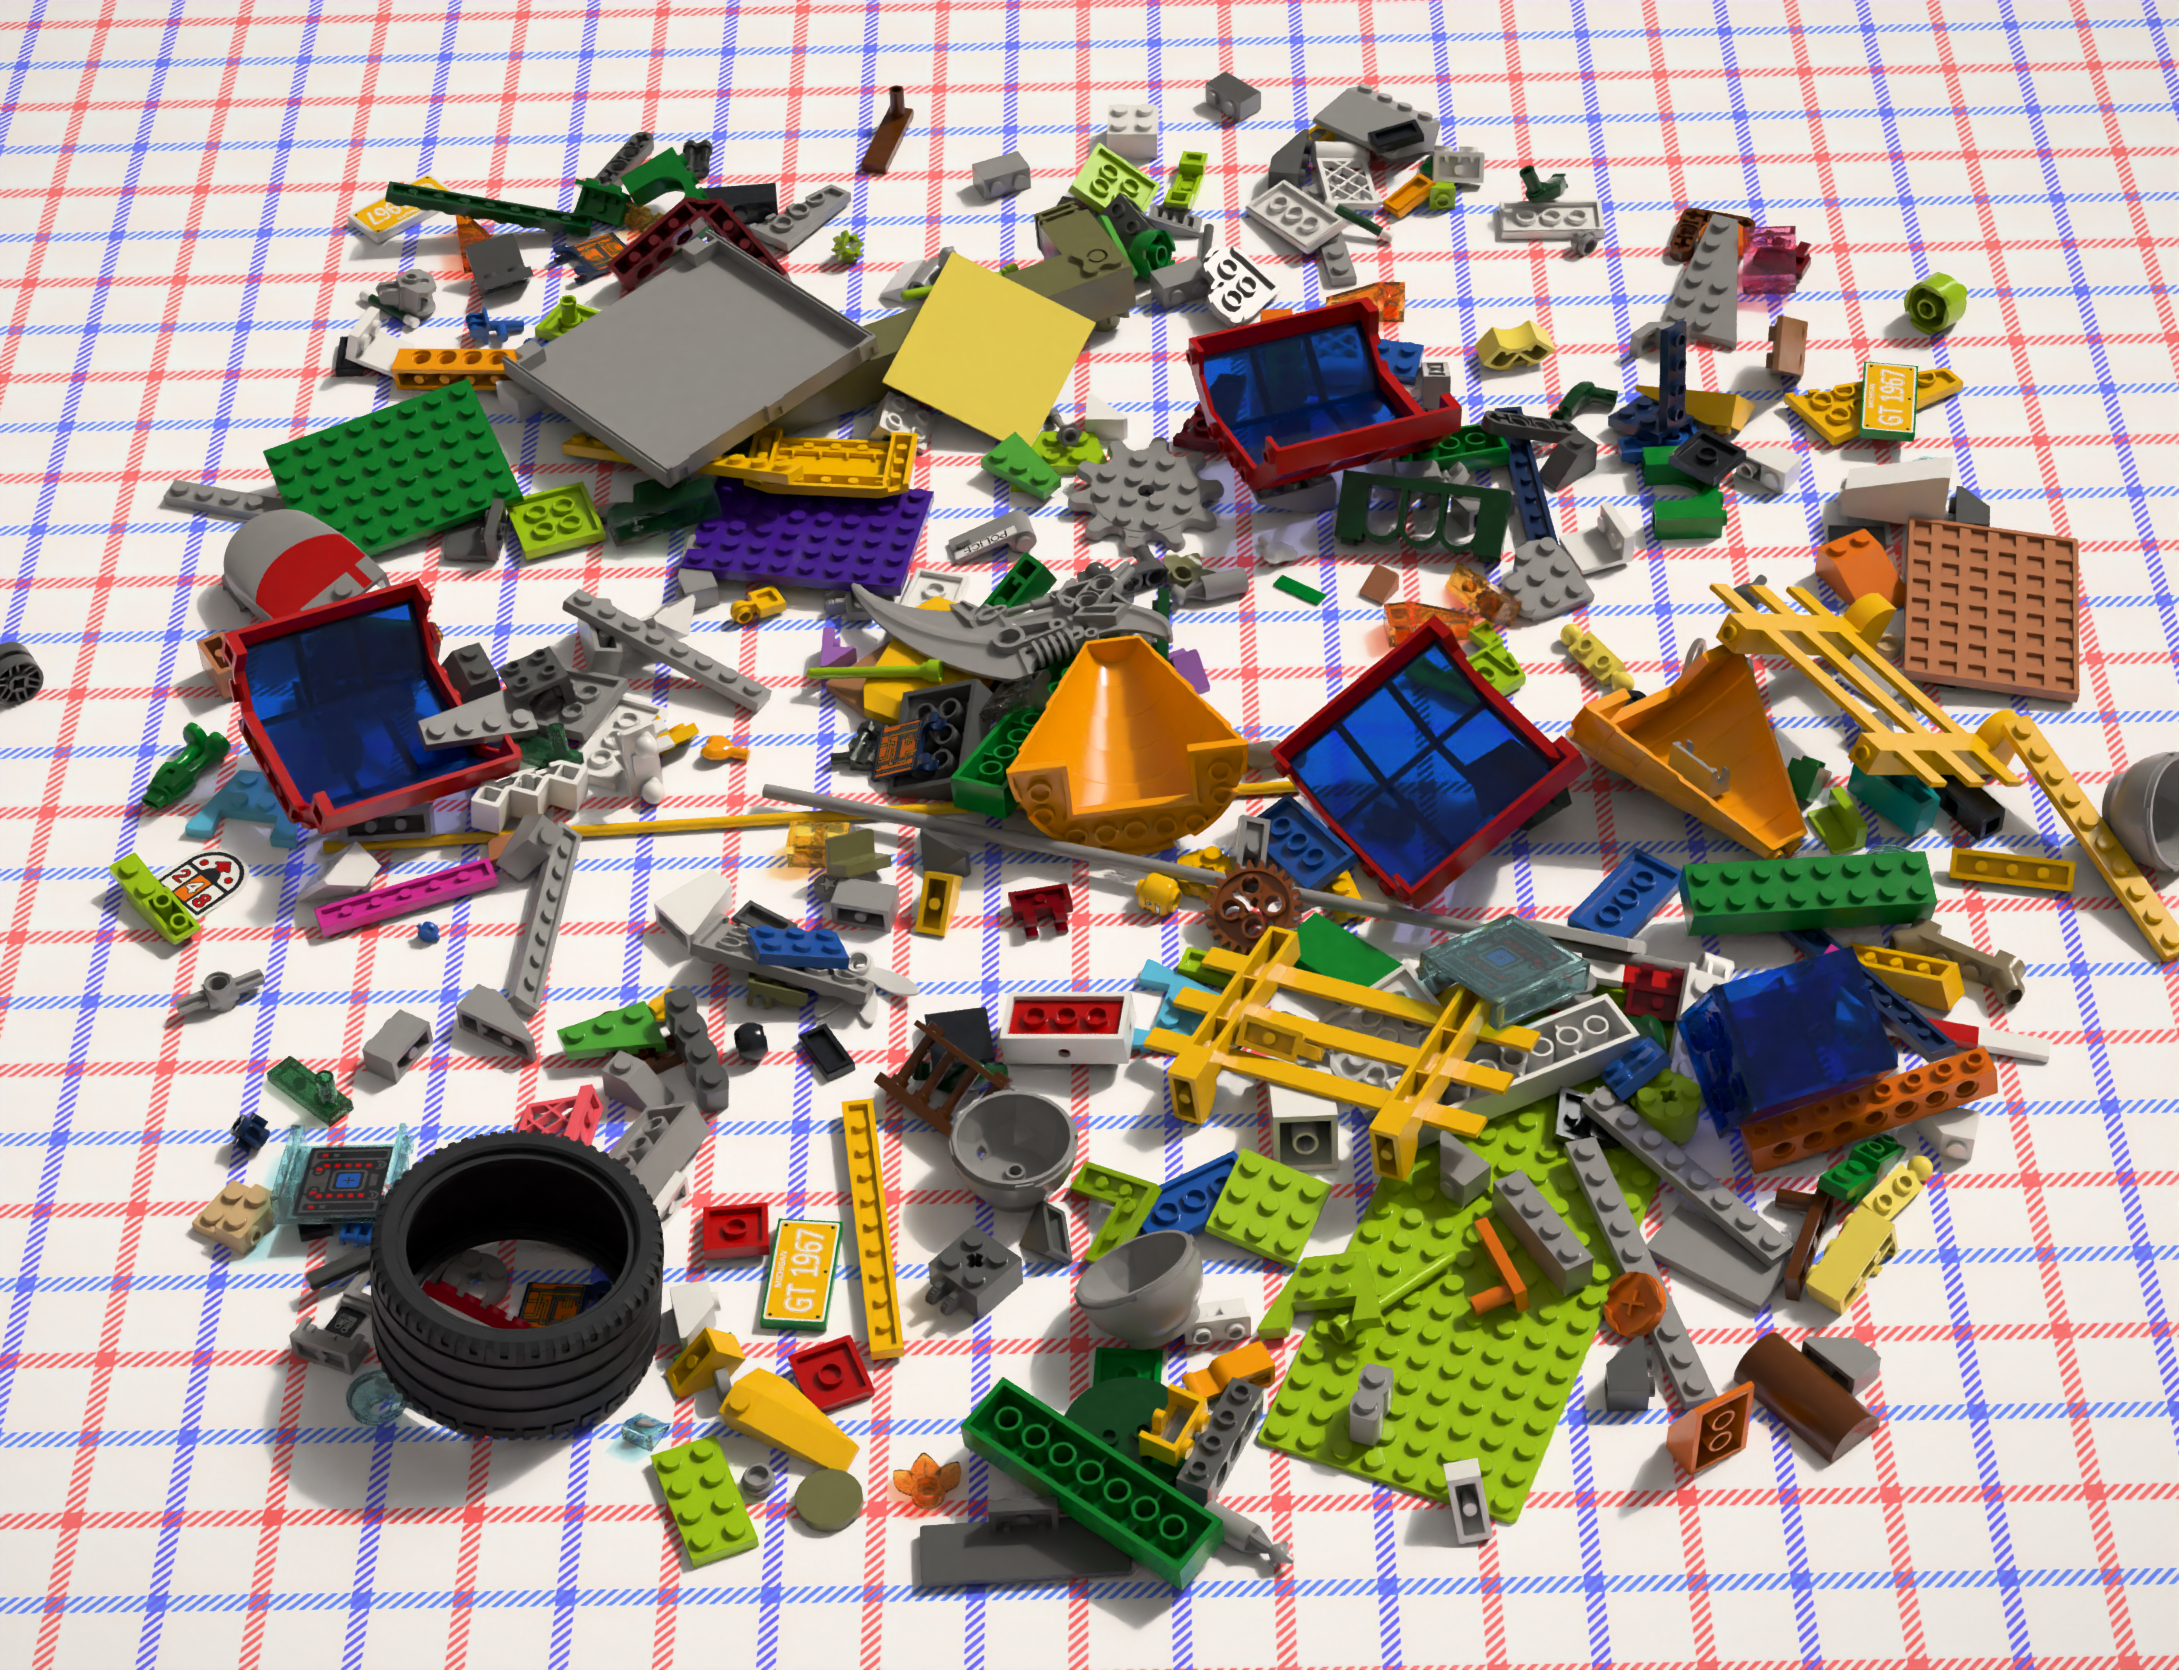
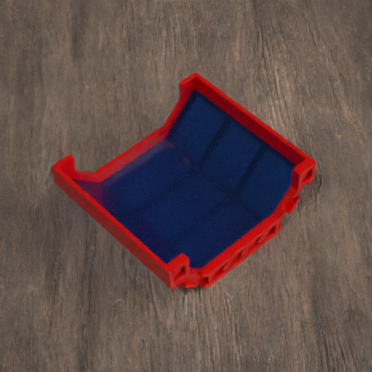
M1369 297L1188 338L1186 360L1195 382L1207 424L1208 436L1211 440L1215 441L1221 454H1225L1231 467L1237 470L1243 483H1247L1253 492L1436 448L1438 443L1445 442L1452 434L1461 431L1462 406L1451 393L1440 395L1439 409L1425 412L1389 370L1387 360L1381 361L1377 345L1381 344L1379 336V309Z
M419 578L224 633L221 652L223 661L225 663L228 662L233 679L228 680L232 700L234 703L239 702L242 719L237 720L239 730L289 822L293 824L301 822V826L309 830L317 828L318 833L323 835L480 786L483 781L495 779L496 781L518 772L523 755L520 746L514 744L509 734L503 736L500 750L487 746V743L424 751L416 729L418 721L463 704L459 691L454 689L449 681L447 670L440 666L435 657L427 620L432 598L429 590L423 587Z
M1436 615L1428 619L1270 751L1276 761L1272 766L1283 779L1287 776L1328 829L1356 854L1357 859L1362 863L1359 866L1369 879L1376 877L1379 881L1377 883L1378 887L1388 898L1393 895L1400 903L1420 910L1588 769L1582 754L1564 736L1561 735L1552 743L1496 690L1480 671L1476 672L1466 659L1467 655L1460 647L1452 630Z

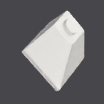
M355 841L328 857L295 896V899L298 902L351 895L361 888L365 891L377 880L374 875L381 865Z

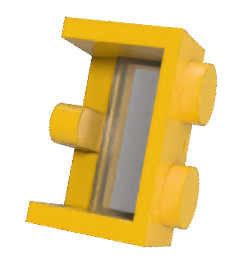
M1170 1383L1167 1388L1168 1404L1164 1411L1158 1408L1154 1411L1150 1434L1141 1430L1138 1435L1140 1456L1149 1455L1177 1467L1181 1458L1187 1460L1190 1457L1195 1445L1193 1438L1197 1432H1205L1211 1415L1208 1414L1207 1398Z

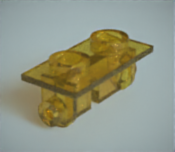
M626 203V206L631 211L625 215L623 221L628 228L643 233L646 225H648L647 230L664 214L657 212L655 216L651 214L649 208L638 203L635 207Z

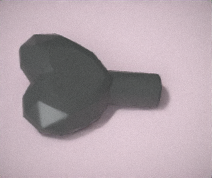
M1760 574L1752 583L1739 585L1733 588V590L1754 607L1761 604V602L1747 590L1749 585H1765L1768 580L1766 576Z

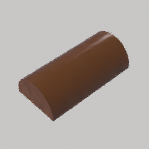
M1777 1332L1769 1333L1756 1341L1743 1355L1735 1369L1733 1380L1740 1386L1752 1381L1755 1385L1753 1397L1830 1464L1879 1429L1880 1420L1875 1414Z

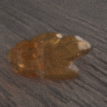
M925 1452L921 1453L914 1461L911 1470L898 1469L893 1471V1482L896 1489L905 1495L911 1496L913 1504L925 1510L940 1506L945 1499V1494L955 1489L961 1479V1466L958 1461L945 1464L940 1468L935 1460Z

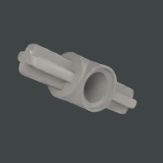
M260 969L235 978L226 972H213L200 985V991L177 999L175 1006L180 1015L190 1013L205 1006H208L210 1010L215 1012H227L234 1008L237 1000L240 999V993L263 985L265 978Z

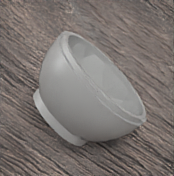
M2179 751L2161 752L2148 756L2133 764L2126 772L2116 774L2108 783L2102 801V819L2124 850L2143 865L2166 872H2179Z
M1012 1089L993 1092V1094L974 1102L960 1114L951 1130L949 1149L955 1170L961 1181L970 1191L995 1209L1019 1213L1035 1209L1037 1203L1042 1200H1048L1064 1184L1071 1173L1077 1156L1078 1132L1075 1121L1061 1106L1051 1099L1031 1092L1012 1091ZM981 1152L985 1153L982 1160L978 1158V1154Z
M1162 1230L1148 1233L1115 1247L1096 1260L1081 1276L1076 1286V1292L1073 1294L1084 1314L1102 1331L1111 1336L1126 1340L1128 1345L1136 1350L1159 1347L1180 1337L1199 1318L1200 1308L1198 1301L1202 1292L1204 1278L1201 1254L1192 1234L1188 1235L1179 1230Z

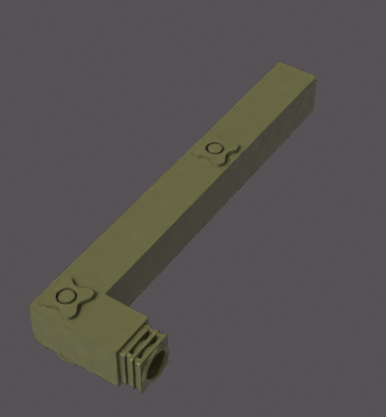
M1070 201L1034 214L1037 248L1044 256V261L1003 275V277L1096 322L1093 328L1095 331L1105 332L1112 330L1119 325L1120 317L1129 318V310L1136 308L1133 266L1088 209L1081 211L1074 201ZM923 305L862 326L876 335L879 353L766 426L783 427V436L881 401L889 391L895 395L902 393L882 383ZM754 434L722 455L730 456L751 448Z

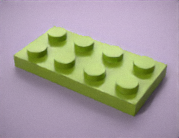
M715 1434L650 1455L652 1466L693 1568L759 1546L757 1534Z

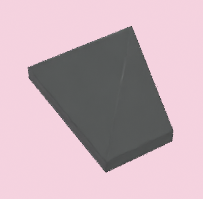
M925 827L920 830L924 873L925 871H935L962 876V878H966L971 874L969 852Z
M1043 1200L1037 1203L1019 1246L1070 1265L1073 1262L1065 1212Z

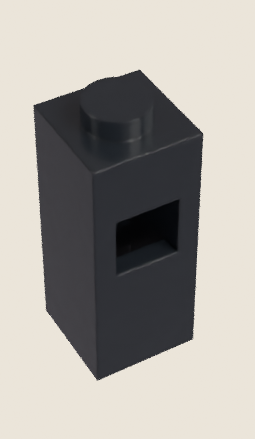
M1940 775L1947 781L1945 787H1934L1933 790L1941 798L1939 807L1979 842L2002 830L2006 811L2002 805L1981 787H1967L1955 775Z

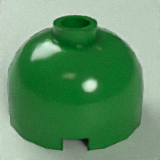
M1150 229L1140 232L1133 238L1127 254L1138 276L1150 281V271L1175 264V260H1171L1172 252H1176V246L1173 237L1168 231Z

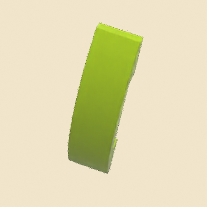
M1183 151L1179 161L1176 180L1172 189H1168L1163 206L1191 209L1194 206L1203 183L1208 153Z

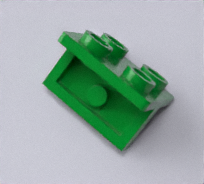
M586 177L585 181L580 179L575 181V184L582 189L574 210L576 214L593 216V221L622 228L628 208L632 210H637L638 208L635 202L631 200V196L622 192V188L617 185L608 183L607 186L600 185L599 181Z

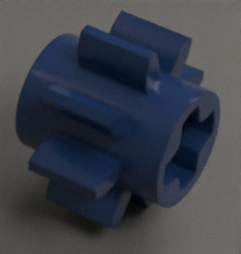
M254 1112L249 1117L241 1114L230 1129V1134L235 1137L232 1144L246 1153L251 1148L256 1151L260 1150L270 1135V1131L265 1128L268 1121Z

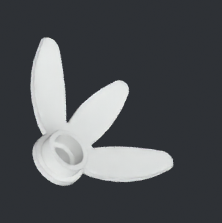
M855 950L848 955L850 960L846 970L875 982V985L882 990L897 996L906 997L919 994L920 988L907 977L887 969L875 967L874 959L869 953L863 950ZM858 964L865 965L861 969H855V966ZM874 989L872 996L865 1004H856L860 1016L867 1024L874 1023L878 1015V999ZM833 995L821 996L814 1008L813 1014L816 1017L828 1015L845 1002L844 998Z

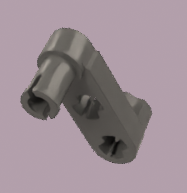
M1141 544L1133 550V557L1138 563L1130 565L1135 568V573L1124 583L1121 595L1150 589L1163 583L1167 578V570L1162 562L1154 557L1148 545Z

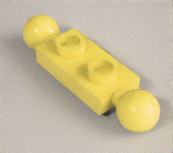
M1573 623L1567 624L1562 628L1560 638L1565 645L1570 646L1568 648L1570 655L1600 684L1606 687L1611 683L1614 692L1625 688L1626 691L1634 689V679L1629 673L1625 672L1627 670L1625 664L1594 634L1589 631L1583 636L1582 629Z
M1915 1156L1909 1160L1907 1169L1900 1164L1857 1206L1862 1205L1889 1221L1924 1188L1919 1181H1925L1930 1178L1933 1173L1932 1162L1925 1156Z

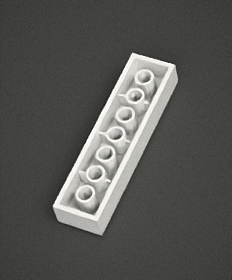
M1606 993L1523 1026V1028L1541 1033V1037L1531 1053L1489 1042H1482L1473 1046L1464 1061L1514 1074V1080L1504 1096L1450 1082L1437 1104L1485 1116L1488 1121L1555 1094L1561 1086L1570 1088L1600 1076L1605 1071L1604 1068L1609 1062L1616 1058H1622L1630 1051L1629 1049L1632 1044L1640 1039V1034ZM1403 1074L1386 1080L1385 1089L1393 1091ZM1423 1124L1418 1132L1417 1149L1440 1140V1133L1443 1130Z

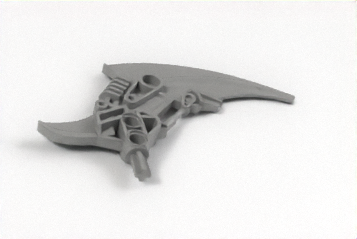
M1128 561L1121 563L1111 575L1099 574L1092 579L1063 586L1060 591H1051L1048 597L1032 600L1030 603L1007 608L1003 604L993 607L989 604H984L979 607L962 600L957 604H949L950 611L926 610L893 603L868 592L860 584L852 583L851 585L853 595L863 610L883 630L910 649L930 659H941L943 665L965 673L993 680L1027 684L1031 687L1035 685L1033 673L1037 667L1040 669L1045 668L1046 663L1048 666L1053 665L1054 660L1057 663L1061 662L1062 656L1065 660L1069 659L1071 654L1077 656L1079 653L1078 648L1082 647L1085 641L1099 640V637H1120L1123 633L1146 634L1164 639L1168 643H1173L1174 641L1171 624L1164 615L1152 609L1133 605L1121 596L1124 583L1135 573V568L1131 567ZM1033 610L1032 612H1028V613H1024V614H1020V615H1016V616L1009 617V615H1013V614H1017V613H1021V612Z

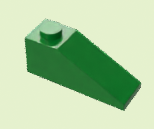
M1025 552L982 605L989 604L993 607L1003 604L1007 608L1030 603L1032 600L1043 598L1056 583L1057 579L1044 564ZM1023 612L1017 613V614H1013V615H1009V617L1016 616V615H1020V614H1022Z

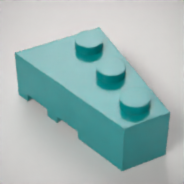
M1853 764L1846 789L1912 837L1933 827L1941 801L1936 792L1916 775H1866L1855 764Z

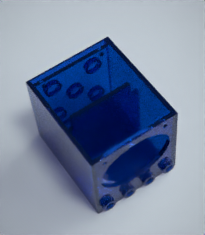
M1853 946L1711 987L1675 1020L1719 1139L1741 1133L1740 1127L1880 1081L1899 1067L1897 1051L1893 1045H1890Z

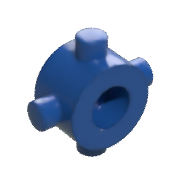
M430 921L417 924L416 928L419 929L417 934L421 940L427 943L440 940L441 936L438 935L439 928L436 924Z

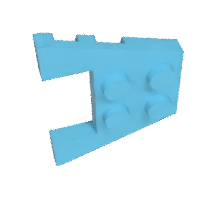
M239 770L185 826L187 836L212 839L222 818L273 823L275 827L269 838L271 846L290 849L298 848V823L293 824L289 822L263 772ZM290 776L298 790L296 776Z
M1151 959L1146 960L1139 978V987L1167 992L1154 1027L1188 1036L1193 1035L1205 1018V1015L1173 1007L1172 1002L1181 989L1185 986L1219 996L1221 994ZM1135 1028L1131 1049H1140V1053H1152L1151 1049L1144 1048L1143 1045L1151 1031Z

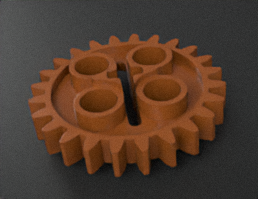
M1251 860L1247 861L1246 869H1242L1239 863H1235L1236 872L1232 873L1228 869H1224L1227 878L1223 880L1216 877L1215 880L1219 887L1208 888L1210 894L1214 897L1204 899L1205 904L1211 907V909L1205 910L1203 913L1206 918L1211 919L1206 923V926L1209 930H1214L1211 934L1214 940L1221 939L1219 945L1222 949L1230 945V951L1237 953L1241 949V954L1248 956L1269 927L1254 911L1249 912L1242 901L1233 897L1234 893L1241 895L1252 907H1258L1263 916L1274 922L1273 926L1294 931L1298 928L1294 921L1303 920L1302 914L1296 911L1303 908L1304 905L1302 901L1295 900L1301 896L1299 889H1292L1296 885L1294 879L1286 880L1288 874L1284 869L1277 874V867L1274 863L1266 869L1263 860H1260L1257 868H1254ZM1253 883L1259 884V888L1255 893H1245L1248 885ZM1281 902L1282 907L1280 910L1274 913L1268 911L1270 904ZM1232 906L1239 907V911L1235 916H1225L1228 908ZM1261 925L1262 930L1259 934L1254 936L1248 935L1250 927Z

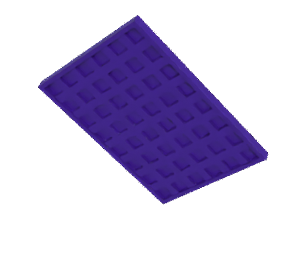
M718 476L694 533L696 535V545L701 547V549L688 548L681 568L711 571L714 578L843 591H852L851 585L856 583L860 584L870 593L901 596L934 503V491L916 488L909 489L908 493L883 498L774 494L744 485V479Z

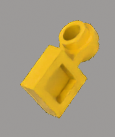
M772 585L748 593V602L743 600L734 602L730 608V615L735 622L745 624L752 619L753 612H756L760 618H764L785 611L786 601L775 586Z

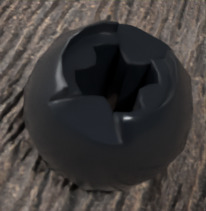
M747 1022L740 1025L734 1031L735 1045L740 1059L747 1062H756L768 1053L766 1035L764 1036L762 1025L755 1022Z

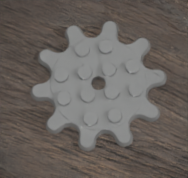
M1163 437L1153 438L1147 449L1136 451L1130 450L1122 441L1115 440L1110 443L1107 449L1110 461L1105 464L1083 461L1076 469V476L1087 482L1090 487L1087 490L1072 493L1067 505L1073 511H1088L1094 515L1095 518L1088 523L1085 529V535L1091 540H1099L1109 534L1119 535L1123 539L1124 553L1130 556L1134 555L1133 550L1137 546L1151 540L1161 541L1168 550L1179 552L1186 545L1182 535L1186 528L1197 527L1202 530H1211L1216 526L1217 519L1213 512L1202 506L1208 500L1221 498L1224 495V487L1218 480H1205L1197 476L1199 471L1203 470L1206 466V459L1200 452H1192L1184 457H1175L1168 453L1169 444ZM1146 490H1149V493H1151L1149 497L1140 495L1146 492Z

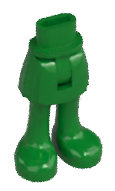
M188 723L182 732L183 739L187 744L186 748L175 760L165 762L157 770L150 784L146 787L147 793L141 798L142 802L147 806L160 810L165 803L171 804L174 800L190 792L196 787L194 779L214 762L224 759L230 753L231 745L221 733L215 731L207 737L205 731L198 724Z

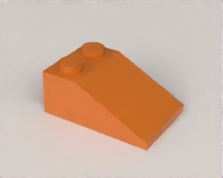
M1865 528L1818 547L1815 573L1849 607L1856 600L1870 593H1879L1895 608L1905 605V586L1882 545Z
M1752 1381L1692 1409L1668 1426L1666 1448L1689 1476L1746 1448L1755 1388Z

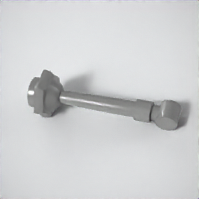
M1058 408L1051 409L1047 419L1051 420L1059 428L1056 439L1061 442L1064 448L1077 445L1082 432L1074 422L1065 424Z

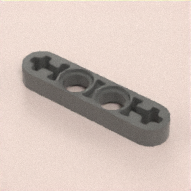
M649 132L635 133L594 179L603 186L611 183L622 187L623 182L620 177L640 166L654 151L653 135Z
M1492 410L1485 411L1480 423V427L1492 435L1556 444L1578 431L1575 425L1563 420Z

